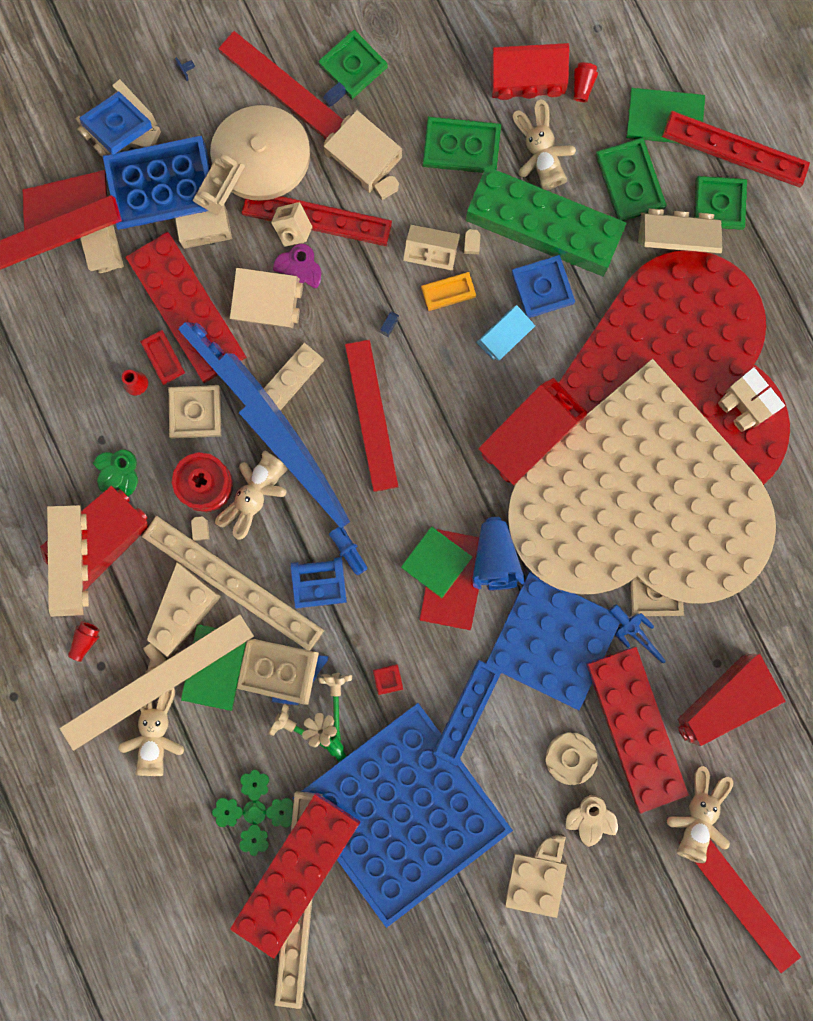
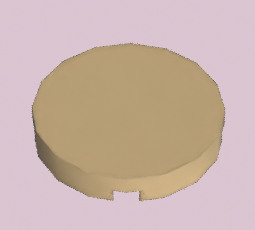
M566 732L556 736L549 743L546 750L545 762L548 771L556 780L563 784L576 785L584 783L594 774L597 767L598 759L595 746L588 738L579 733Z

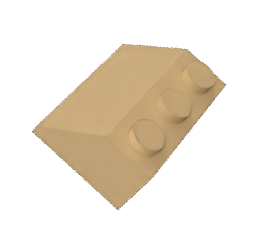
M649 209L648 213H641L638 244L644 247L722 253L721 220L714 219V214L699 213V218L689 217V212L674 211L673 215H663L664 210Z

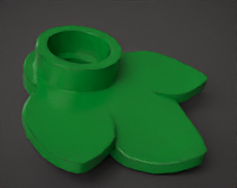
M126 449L115 453L104 452L98 455L93 465L98 470H101L97 479L99 490L105 492L112 486L114 489L118 487L127 497L132 495L138 484V477L134 471L137 466L135 455ZM121 458H124L126 460L125 467L121 466L120 464Z

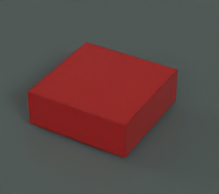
M398 664L373 670L378 695L404 690Z

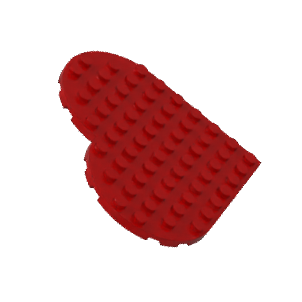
M688 250L674 251L658 256L640 267L622 288L559 381V384L589 413L653 359L756 474L763 485L778 470L787 452L790 437V420L786 403L771 378L754 365L761 353L766 335V315L762 299L752 281L743 271L728 260L711 253ZM752 368H755L769 386L752 398L751 401L771 387L785 406L755 428L750 427L741 432L734 424V420L742 415L739 409L735 406L726 413L718 402L734 383Z

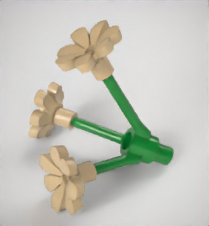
M334 673L330 676L329 674H321V677L318 678L320 684L330 686V693L333 696V717L328 715L324 718L322 713H317L315 721L310 718L305 720L304 726L308 728L305 731L296 726L297 723L288 719L289 706L284 703L281 714L278 713L274 720L276 722L269 729L268 734L274 736L282 728L290 732L295 731L302 735L305 740H309L310 746L317 747L320 745L327 749L331 756H335L338 762L346 758V754L343 751L344 746L340 742L338 696H341V686L345 682L351 681L352 675L340 676V673Z

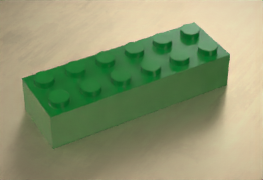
M488 166L485 168L466 216V221L550 256L560 255L561 260L604 277L627 224L624 221Z

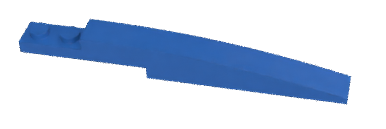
M185 322L178 330L246 405L239 414L340 528L350 523L338 498L312 455L255 377L235 354L226 353L223 356L224 351L218 344L209 341L205 336L207 332L200 324Z

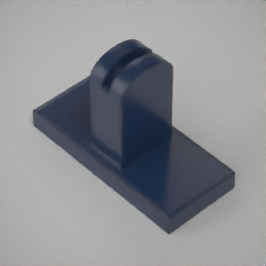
M176 57V65L185 80L188 81V74L186 72L193 69L195 65L192 60L181 64Z

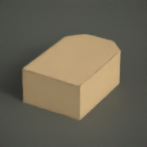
M389 176L374 185V189L381 200L394 194L399 188V182L393 176Z
M469 229L465 233L464 254H479L480 233L478 230Z
M203 516L195 517L191 521L193 541L209 540L208 520Z

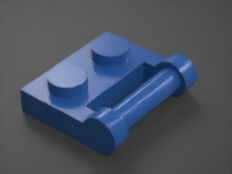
M336 557L332 561L291 563L296 609L347 603L342 557ZM335 571L336 578L301 582L300 578L301 574Z

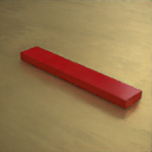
M233 31L218 48L219 53L325 139L331 133H336L341 128L343 119L237 32Z
M674 111L670 112L662 137L799 188L804 184L810 162Z
M110 195L0 240V270L121 222L115 197Z
M282 196L270 200L245 199L242 215L267 221L273 220L278 207L300 202L312 225L311 230L386 247L388 244L392 220Z
M370 340L345 344L373 491L378 492L399 488Z
M710 839L707 847L706 862L694 863L780 973L784 972L801 958L800 954Z

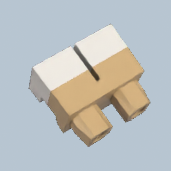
M752 368L734 383L718 402L726 413L735 406L739 409L742 415L734 420V424L741 432L750 427L755 428L785 406L771 387L751 401L752 398L769 386L755 368Z

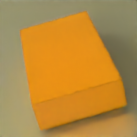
M469 272L421 286L428 311L476 298Z

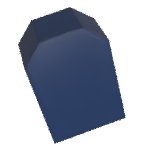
M338 82L324 95V102L329 107L333 106L346 95L345 87Z
M391 311L382 325L380 333L389 337L399 319V315Z

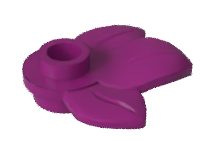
M306 244L295 245L290 252L280 254L274 262V271L284 273L285 275L297 276L300 279L299 283L304 284L306 282L311 287L318 288L321 282V268L314 261L313 249ZM301 251L306 254L304 261H299L297 258L298 253Z

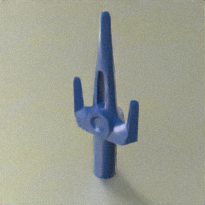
M617 604L613 605L609 611L622 624L615 634L619 640L629 648L630 644L624 637V635L629 634L661 663H665L666 660L639 626L641 621L650 629H653L654 625L642 613H637L629 618ZM636 633H640V635L645 639V641L647 642V644H645V643L636 635Z

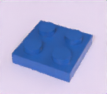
M119 91L79 118L81 125L112 155L152 128L151 121Z
M560 255L512 269L511 273L525 315L528 318L575 304L576 301Z

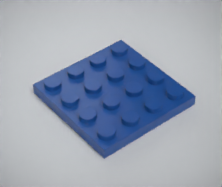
M529 572L486 664L506 676L574 709L580 710L592 684L586 663L605 656L620 622L608 609L574 593L552 587Z

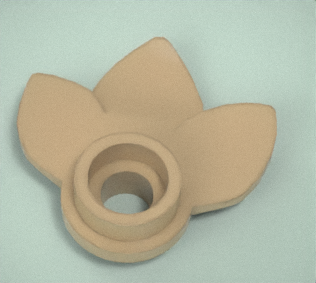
M596 795L585 797L580 807L571 810L566 817V829H579L580 838L588 847L598 843L603 833L616 835L618 830L615 814L606 809L604 800ZM591 807H598L597 811L589 812Z

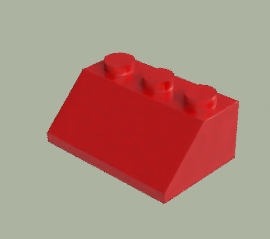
M569 43L493 47L490 68L492 98L509 100L512 97L532 99L541 95L558 97L566 93L569 74Z

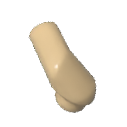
M151 643L143 648L150 659L148 670L145 671V674L166 661L160 650Z

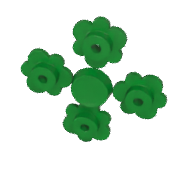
M255 769L250 774L242 775L240 779L243 785L241 792L244 795L248 794L249 798L253 801L248 802L242 810L240 806H237L235 799L228 801L226 798H220L216 802L217 808H214L212 811V815L217 817L216 824L219 827L235 826L237 819L242 815L248 823L253 824L248 828V831H242L240 836L243 840L239 844L243 852L249 851L252 856H256L258 852L266 851L269 846L266 840L268 833L264 830L261 831L260 827L256 824L261 823L267 815L269 819H272L274 826L277 827L281 824V826L287 828L292 825L293 802L290 798L274 799L272 806L267 811L263 803L256 801L261 797V794L265 795L268 793L269 776L264 773L260 774Z

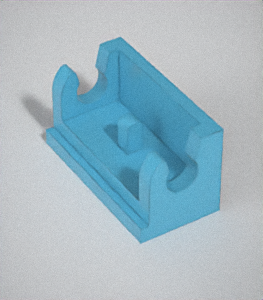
M516 305L501 317L476 343L493 360L499 361L535 325Z

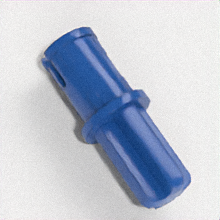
M337 527L331 531L329 536L340 551V557H345L356 575L365 572L367 566L356 550L358 546L349 538L344 527Z

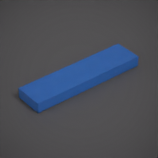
M480 660L476 662L432 752L433 755L457 766L501 672L489 667Z

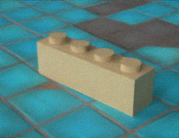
M80 505L48 506L49 613L51 617L84 615V607H89L88 591H83V581H88V565H83L82 555H88L87 539H82V530H87V515L81 513Z

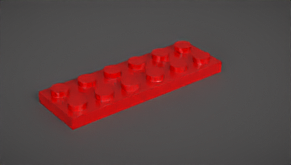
M169 232L164 233L126 256L132 269L203 383L208 382L218 376V374L178 330L185 322L200 324L207 332L205 336L211 343L215 342L224 351L223 356L226 353L235 354L240 361L247 358Z
M633 646L586 663L637 811L641 814L689 796L637 647Z
M316 792L230 930L275 959L361 821Z

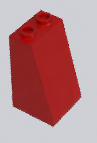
M552 378L541 384L478 449L482 452L483 459L487 463L493 464L500 471V476L506 482H511L515 485L587 416L588 412Z
M112 486L81 511L82 514L87 515V530H82V539H87L88 555H82L83 565H88V581H83V591L147 529V516L138 507L134 509L128 503L130 500L127 495L120 489L116 491ZM47 540L40 546L44 562L48 565Z
M746 653L677 719L680 724L677 728L684 741L688 740L692 744L703 746L786 701L761 654Z

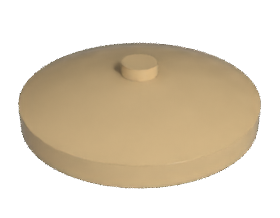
M256 105L234 112L219 125L211 142L210 156L212 165L216 158L219 159L222 154L245 165L231 191L245 199L270 200L290 192L303 179L310 162L309 140L301 123L288 112L272 106Z

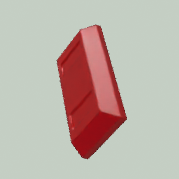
M163 330L140 341L163 385L185 374Z

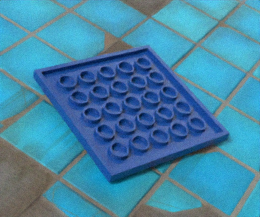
M419 703L415 704L300 791L322 794L324 798L361 821L337 861L386 928L513 831L461 760H459L457 766H454L432 754L441 733Z

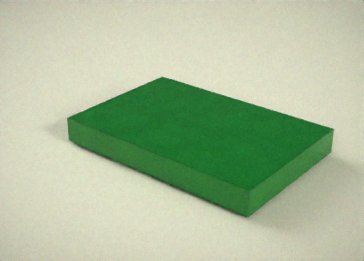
M631 88L626 138L639 139L643 137L644 140L678 143L662 137L670 112L674 111L703 122L705 95Z
M428 116L423 167L484 173L486 166L497 170L501 124Z
M643 137L596 151L595 156L617 219L627 221L640 217L641 213H648L649 209L663 210L666 208L667 205Z
M197 624L193 644L218 628ZM246 642L186 679L181 701L232 711Z

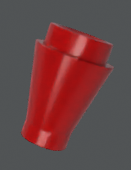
M580 62L577 68L574 69L573 100L582 103L588 102L589 95L598 76L596 65Z
M133 370L123 372V386L128 394L137 396L146 391L148 379L144 373Z
M81 621L80 625L75 627L68 657L82 662L84 656L99 639L100 629L91 623Z

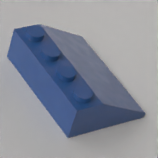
M202 136L103 156L110 195L116 199L122 220L116 223L118 230L208 211L193 201L211 169L207 148Z

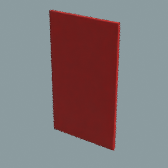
M102 170L23 189L24 230L107 197L106 171Z
M437 529L438 532L473 558L443 598L426 587L420 621L471 631L479 589L473 587L472 582L479 537Z

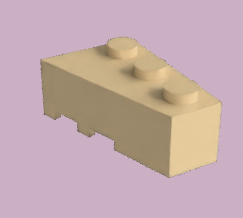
M176 563L147 641L164 655L173 656L195 630L197 624L204 619L221 598V595L184 565Z

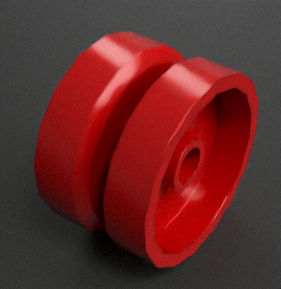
M198 452L188 455L179 461L173 471L172 486L175 495L180 502L195 511L205 513L216 511L224 506L232 495L234 483L231 472L225 464L211 454ZM202 480H207L206 485L204 486V485L201 484V487H200L201 481H202Z

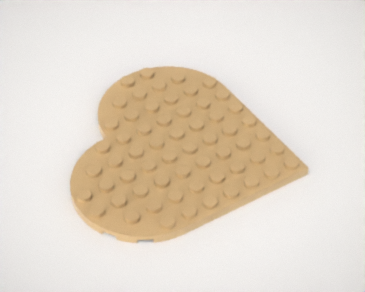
M653 359L590 411L573 430L516 483L511 495L508 511L511 538L515 550L525 566L546 584L575 594H597L611 591L638 577L642 583L654 592L679 602L701 604L723 600L742 591L757 578L768 562L776 534L774 508L763 483Z

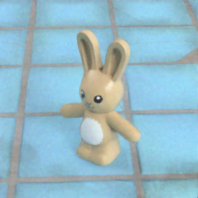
M540 99L535 104L537 127H533L525 113L518 110L513 114V120L526 136L527 148L533 154L519 170V176L525 178L537 168L541 188L551 190L567 182V177L561 167L558 156H572L575 154L576 148L572 145L553 146L555 137L549 128V106L546 101Z
M263 451L262 459L253 472L247 463L242 462L239 465V469L248 485L241 487L237 491L234 502L221 512L215 520L216 525L225 527L240 514L233 528V536L237 540L243 539L247 535L253 515L263 507L264 495L284 497L286 495L285 488L274 485L288 468L281 460L267 451Z
M175 687L159 697L156 709L153 708L152 702L140 709L141 715L138 720V728L141 736L125 741L118 747L121 753L139 748L135 775L163 776L164 749L176 755H181L184 752L182 745L163 737L169 724L167 713L175 696Z
M704 766L697 768L694 774L695 796L689 806L691 817L671 816L667 819V824L670 827H687L677 854L697 863L706 862L710 838L722 849H728L730 846L729 841L712 825L720 816V804L730 793L733 787V780L730 777L719 780L710 796L708 795L710 774Z

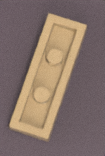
M304 343L267 384L264 390L281 410L324 362V359Z

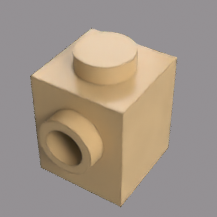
M300 202L278 207L271 222L284 247L307 242L312 229V225Z

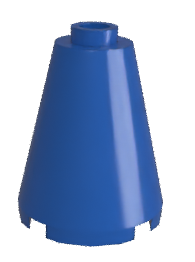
M500 517L487 518L486 522L481 525L472 577L473 587L482 589L481 585H488L489 590H505L517 587L518 581L524 584V575L507 522L502 521Z

